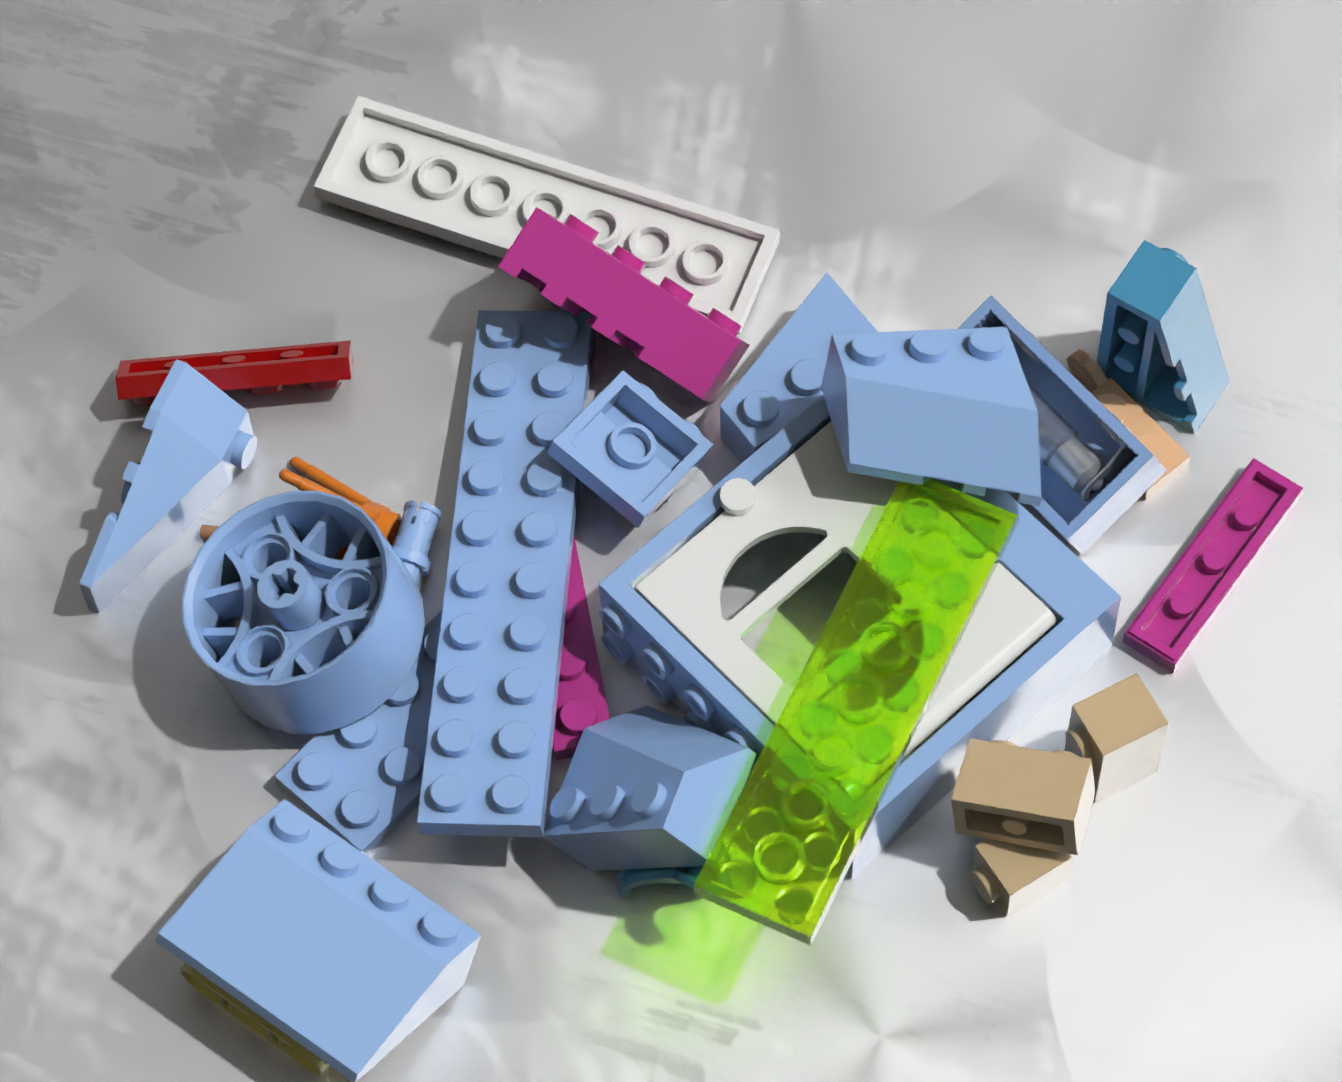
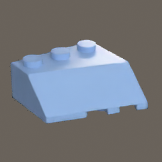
M1007 327L832 334L821 389L848 472L922 485L929 478L962 483V493L985 496L986 489L991 488L1019 493L1018 503L1040 506L1042 494L1038 410Z
M648 705L588 726L583 730L561 788L551 802L550 815L544 828L543 837L592 871L715 865L756 753L748 747Z

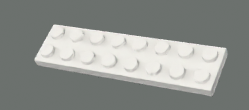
M357 96L314 184L315 196L318 199L500 258H504L536 207L562 222H565L569 214H572L599 232L593 241L611 254L617 245L621 246L647 263L641 274L660 285L665 276L694 294L688 305L705 316H708L712 308H715L740 324L742 328L780 242L779 229L361 96Z

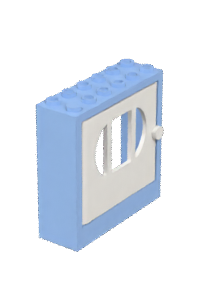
M824 395L812 403L598 584L601 606L599 615L603 626L601 639L608 651L623 664L630 660L644 674L642 680L651 694L663 704L671 701L685 714L683 717L684 721L748 747L755 752L756 757L745 785L749 786L754 782L769 797L767 803L781 822L788 827L797 824L811 838L809 843L817 857L831 869L839 866L852 879L955 788L970 738L990 742L993 740L1007 741L1112 647L1121 596L1006 491L987 488L985 496L962 493V483L929 478L922 485L848 472ZM807 532L826 536L820 544L730 620L723 619L720 607L723 583L733 564L745 551L760 541L779 534ZM848 553L889 591L901 605L800 692H795L741 639L839 554ZM918 623L920 625L923 639L921 660L912 679L900 693L882 705L861 712L832 713L816 708L910 624ZM1052 626L1055 627L856 804L853 803Z

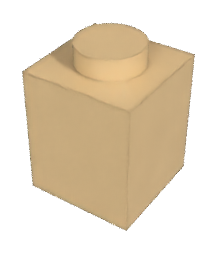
M986 839L975 846L973 871L970 872V876L980 896L988 904L996 901L1005 916L1008 917L1069 879L1072 856L1061 852Z

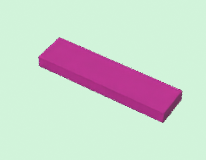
M1253 458L1125 631L1123 643L1171 673H1174L1302 496L1303 487Z

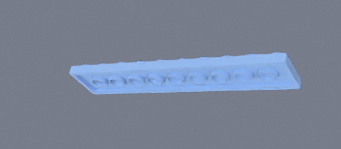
M478 310L417 817L420 834L543 837L579 489V479L547 452L553 440L587 407L595 330L586 323L592 313L587 311H581L577 317L568 311Z

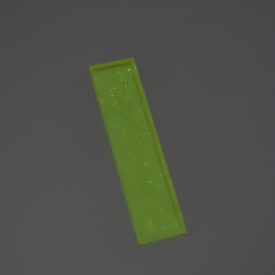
M927 479L922 485L898 481L694 884V895L811 946L1016 528L1018 515L931 479Z

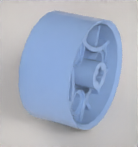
M289 491L265 497L237 511L216 528L198 551L187 573L181 600L183 626L191 647L247 715L266 727L290 734H318L346 727L371 714L396 692L409 675L420 652L425 627L423 599L414 578L379 527L362 508L341 496L321 491ZM341 547H349L343 560L333 559ZM366 601L365 604H363L361 607L357 608L358 605H360L361 603H363V602ZM242 616L240 626L231 627L234 618ZM275 659H277L273 664H271L270 666H268L272 661H274Z

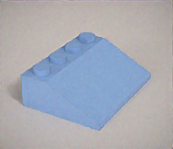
M284 799L246 829L158 932L155 942L352 1082H357L464 985L481 934Z

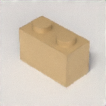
M1137 673L1072 705L1068 731L1065 733L1066 743L1064 751L1072 752L1079 757L1092 759L1095 788L1094 803L1158 772L1169 723Z
M970 738L951 797L956 834L1078 856L1095 796L1092 759L1079 757L1072 752L1064 750L1048 752L1019 747L1005 740H993L990 742Z

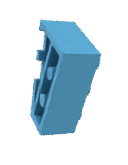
M1144 240L1107 292L1097 363L1102 368L1106 378L1109 379L1111 377L1134 401L1193 434L1197 432L1230 383L1197 268L1188 264L1186 259L1178 252L1169 248H1159Z

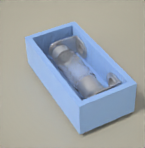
M990 295L957 329L1007 327L1038 410L1042 498L1040 506H1032L1071 545L1083 554L1167 470L1114 414L1108 411L1030 331H1027Z

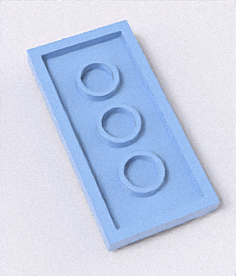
M442 610L424 627L421 649L409 675L387 701L371 714L346 727L316 734L274 775L277 786L327 829L367 856L419 805Z

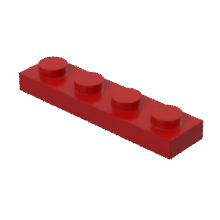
M351 340L120 361L115 380L118 400L133 399L134 403L138 405H152L176 359L189 364L224 393H226V390L249 388V392L252 394L267 395L282 391L284 385L307 383V387L314 390L331 389L341 385L342 380H349L352 377L353 356Z

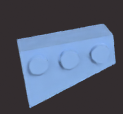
M828 273L823 276L720 404L721 439L741 463L823 395L821 385L832 334L878 332Z

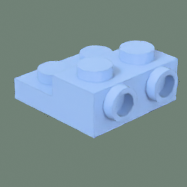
M622 371L553 440L547 453L639 528L663 502L667 503L701 468L714 444L706 439L693 423L682 419L662 403L648 386L638 383L625 371Z

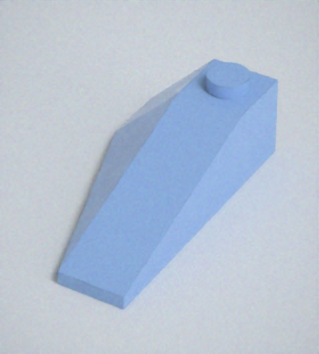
M177 359L154 399L142 426L152 431L141 462L134 463L128 461L121 478L125 481L121 495L123 507L120 513L110 512L106 516L79 582L88 609L100 613L230 486L238 469L247 468L256 450L257 437L254 436L248 411L189 364Z

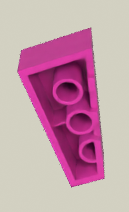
M536 207L498 267L514 278L517 277L539 289L542 296L577 317L581 311L592 313L586 322L591 328L623 348L627 347L635 353L636 357L699 398L712 403L750 346L737 337L742 326L715 308H712L708 316L688 305L694 294L666 276L660 285L656 284L641 274L647 263L619 245L616 246L612 254L593 242L599 232L572 214H569L566 221L562 222Z

